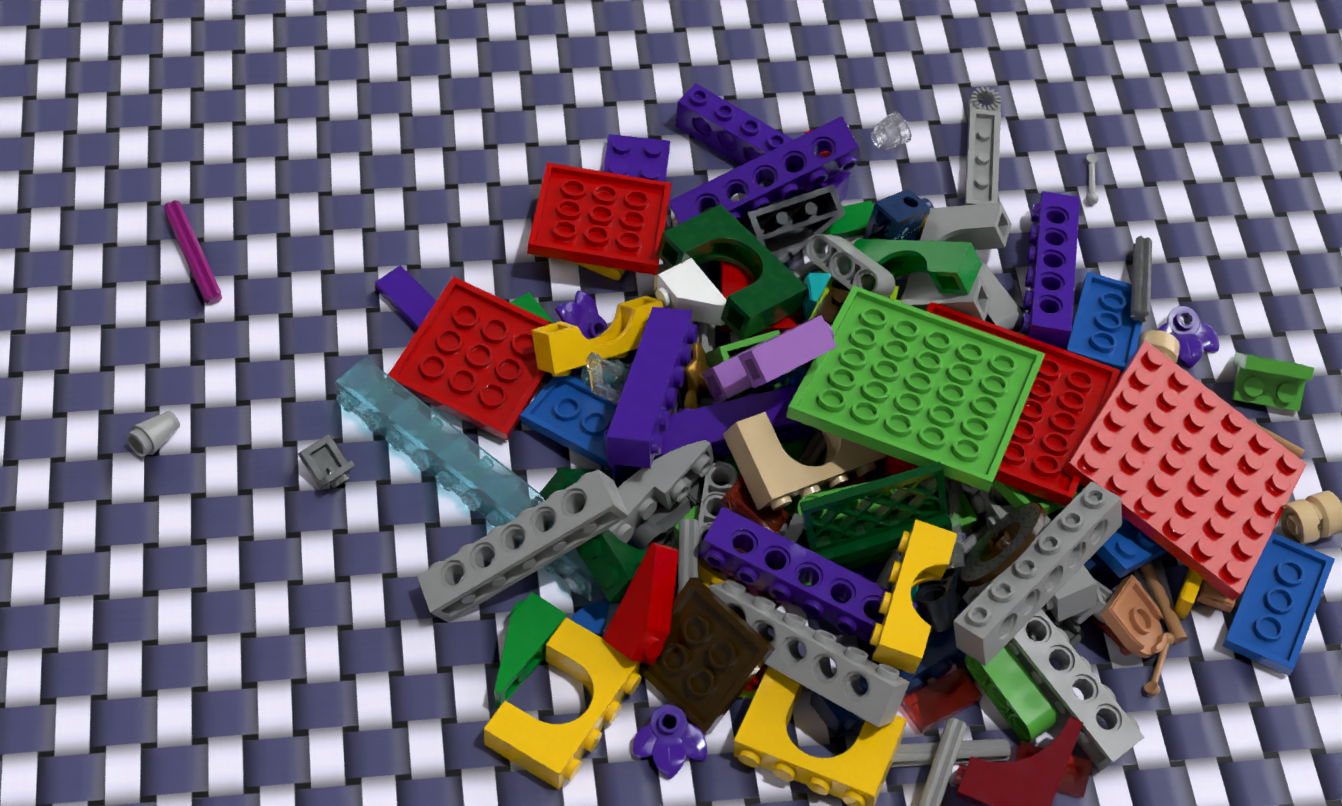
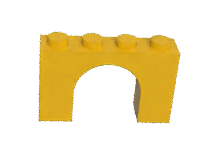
M567 617L546 644V662L574 677L587 688L592 698L589 708L574 721L564 724H549L537 720L509 702L504 701L484 728L485 746L558 790L566 779L572 781L582 765V761H580L587 750L592 752L596 748L602 737L601 729L606 722L610 724L614 722L622 708L620 702L626 694L632 695L636 691L642 678L639 675L640 662L628 659L600 636Z
M768 666L734 739V756L738 757L740 762L749 767L756 768L760 766L768 769L782 780H796L806 784L810 790L817 794H831L839 797L848 806H875L893 763L894 756L904 736L907 719L896 715L892 723L880 727L865 720L856 742L843 754L830 758L810 756L799 750L787 733V726L801 697L802 684Z

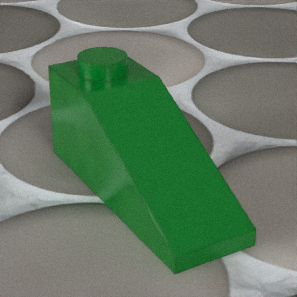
M534 592L525 601H518L509 615L510 621L494 690L495 707L498 709L504 701L508 702L544 660L547 642L567 617V614Z

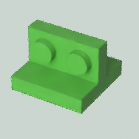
M1235 352L1233 365L1237 366L1231 399L1300 412L1306 380L1312 381L1314 367Z

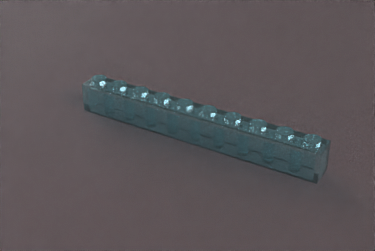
M365 356L335 381L336 400L342 409L348 413L352 411L361 418L366 428L372 432L377 431L395 451L404 452L411 458L412 463L419 470L428 471L436 478V481L444 490H452L461 498L468 509L473 512L477 510L487 518L492 528L505 525L517 518L523 510L533 508L545 501L537 490ZM554 522L550 525L549 530L554 525ZM575 548L543 567L549 573L555 572L574 593L579 595L582 593L590 601L601 591L600 586Z

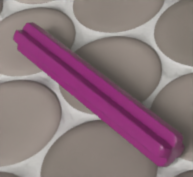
M177 200L171 203L167 202L164 205L165 215L205 303L212 305L214 302L221 301V290L181 203Z

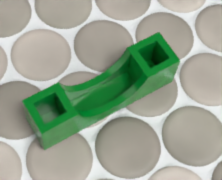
M856 239L853 245L888 270L894 279L912 272L928 273L939 293L969 294L982 266L971 242ZM850 261V263H849V272L851 271V268H852V263H851V261ZM875 278L873 279V282H872V287H873V289L875 288V285H876V280H875Z

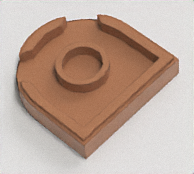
M1133 575L1124 578L1099 615L1130 652L1139 657L1147 658L1162 651L1166 645L1167 633L1162 632L1159 621L1163 618V615L1156 603Z

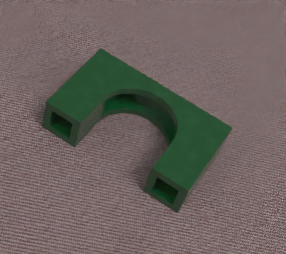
M721 204L662 233L656 255L669 268L682 264L690 258L697 265L709 261H724L740 267L751 277L753 284L727 297L720 318L741 340L800 310L808 287Z
M559 469L540 491V494L544 500H547L552 493L566 489L576 483L582 475L596 470ZM600 470L613 480L610 470ZM624 481L615 483L616 487L618 488ZM585 504L581 506L579 512L584 508ZM609 529L575 548L609 602L622 601L648 551L637 549L624 543ZM677 564V573H676L675 589L678 587V564Z

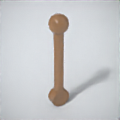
M1165 632L1167 633L1166 645L1159 653L1151 681L1147 682L1144 686L1148 696L1153 697L1160 692L1158 685L1160 674L1169 646L1175 641V637L1171 632Z

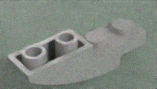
M702 440L673 450L655 459L652 462L651 468H641L622 483L617 489L629 517L610 527L609 530L621 541L627 543L637 525L643 519L646 520L652 516L658 502L667 509H670L676 502H681L688 495L691 485L698 477H703L710 471L714 461L711 443L707 440Z

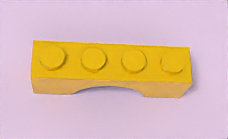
M643 296L617 304L615 317L610 326L601 335L591 339H586L578 326L562 321L533 329L532 336L538 369L549 372L554 377H561L571 374V369L580 366L584 368L594 367L600 364V360L606 358L618 359L628 356V351L638 349L652 307L664 308L663 300Z
M915 520L910 532L903 531L897 548L898 552L903 553L901 562L894 561L888 578V582L894 583L891 593L885 592L879 608V613L885 614L882 624H875L869 644L875 646L872 660L912 674L916 672L923 658L931 626L916 612L911 600V590L923 582L941 581L949 565L957 533L919 520Z

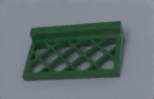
M940 461L800 503L807 549L838 565L898 548L903 531L910 532L915 520L952 532V522L947 512L944 472ZM934 477L925 487L918 485L922 480ZM898 489L891 497L883 495L888 490ZM909 493L916 494L909 503L902 501ZM863 499L856 507L848 505L851 501ZM874 503L882 505L875 513L867 511ZM824 509L828 510L821 518L810 514ZM840 513L847 515L841 523L833 522Z

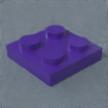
M609 134L603 172L666 182L671 141Z

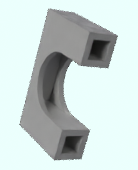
M1001 202L930 208L928 218L922 227L920 241L971 242L975 250L1005 248L1011 222ZM912 272L907 274V285L900 300L904 304L926 311L931 301L985 321L991 296L981 276L976 277L969 294H948L938 292L928 273Z

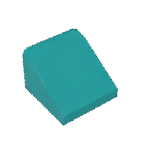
M808 273L803 283L808 289L802 303L805 319H810L831 278L830 273Z

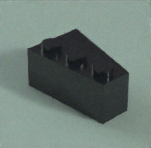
M833 184L748 212L739 222L784 264L806 246L811 236L821 234L845 215V212Z

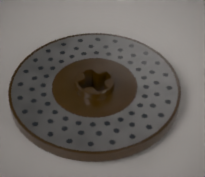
M1037 502L1027 503L1014 509L994 524L967 555L960 571L961 581L968 587H977L994 579L1010 567L1027 550L1039 534L1046 518L1045 509Z

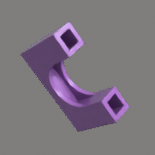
M820 315L767 339L701 374L714 401H723L752 386L755 388L836 348L834 333L831 326Z

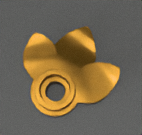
M699 343L693 344V360L684 369L688 376L689 390L684 401L685 408L697 409L701 399L707 397L709 393L708 386L701 373L710 369V367L706 364L705 351Z

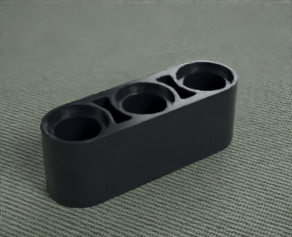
M954 544L949 565L941 581L923 582L919 585L915 598L921 618L931 626L930 632H943L954 625L953 621L958 617L964 601L962 597L969 588L960 579V571L966 556L964 548L959 544Z

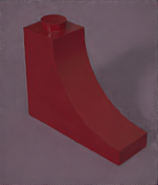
M1069 717L1057 738L1045 749L1028 758L1013 762H989L971 757L968 765L960 763L952 783L959 787L956 796L978 806H1051L1083 722Z

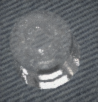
M893 111L877 123L871 133L875 146L878 149L883 148L885 150L908 143L912 137L907 122L897 111Z

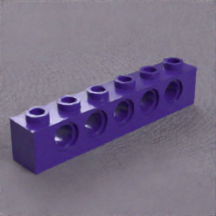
M696 83L677 102L676 127L741 165L793 140ZM817 155L818 158L824 159L823 156ZM794 165L788 171L796 173L802 170L803 167ZM838 171L828 176V179L819 185H810L801 189L796 196L834 184L840 202H842L847 195L851 173L849 171Z
M843 116L669 200V204L679 224L701 214L706 208L716 207L720 204L739 221L748 212L769 206L781 199L793 198L801 189L807 186L819 185L825 182L828 176L838 171L845 172L856 166L857 162L861 161L860 149ZM823 151L832 153L828 158L822 159L817 157ZM794 165L803 167L802 170L796 173L788 171ZM763 180H774L773 184L768 187L760 186ZM737 193L745 194V197L740 201L730 200Z
M1042 191L1039 203H1033L1030 221L1035 222V224L1031 225L1028 243H1033L1034 245L1029 247L1026 264L1032 265V268L1027 269L1025 287L1030 288V291L1026 290L1024 296L1023 310H1028V314L1024 313L1021 333L1066 350L1072 332L1080 197Z
M723 506L703 539L699 552V557L703 558L710 566L724 569L736 575L743 583L756 585L768 591L775 599L783 602L787 601L801 608L807 615L813 618H821L835 625L840 632L847 635L853 634L867 641L868 644L875 624H882L885 614L879 613L885 592H892ZM734 548H743L748 553H739ZM767 564H774L778 566L780 570L771 569L767 566ZM799 580H806L810 582L812 586H805L801 584ZM832 596L842 598L845 603L836 602ZM912 602V604H913V606H914V608H915V610H916L918 604ZM865 613L874 614L878 620L868 618Z

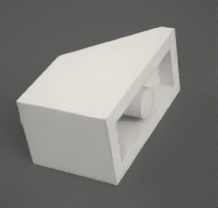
M692 258L658 274L657 290L655 293L657 299L663 300L664 308L692 310L693 321L718 326L725 324L720 318L726 299Z

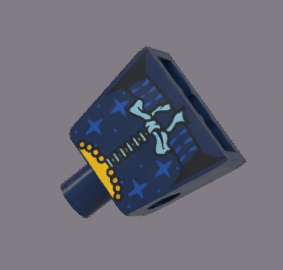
M907 189L875 202L863 239H904L917 241L921 236L922 227L928 218L930 208H934L933 204L929 199H920L911 190Z

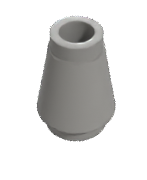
M166 411L163 414L132 426L131 432L127 434L128 444L141 457L147 454L153 455L175 430L180 427V422L174 413Z

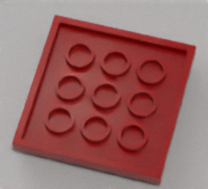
M547 162L529 237L527 254L657 275L660 258L656 253L665 229L672 183Z
M453 276L387 375V383L507 441L520 420V414L531 403L549 373L537 367L532 330L553 323Z

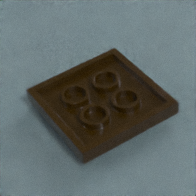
M691 577L673 600L670 633L664 643L661 654L656 658L653 665L640 662L639 672L673 705L679 707L686 717L704 734H709L718 725L775 648L697 577Z

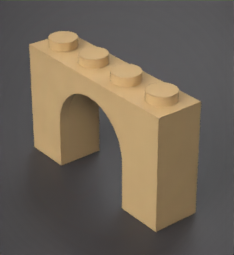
M766 412L740 420L723 433L757 510L771 506L773 511L790 504L792 497L800 495L802 499L806 495L820 492V487L827 484L830 489L836 488L848 482V476L857 474L858 478L865 477L877 470L876 464L887 456L882 452L822 431L827 447L824 464L816 467L803 465L792 459L782 448Z

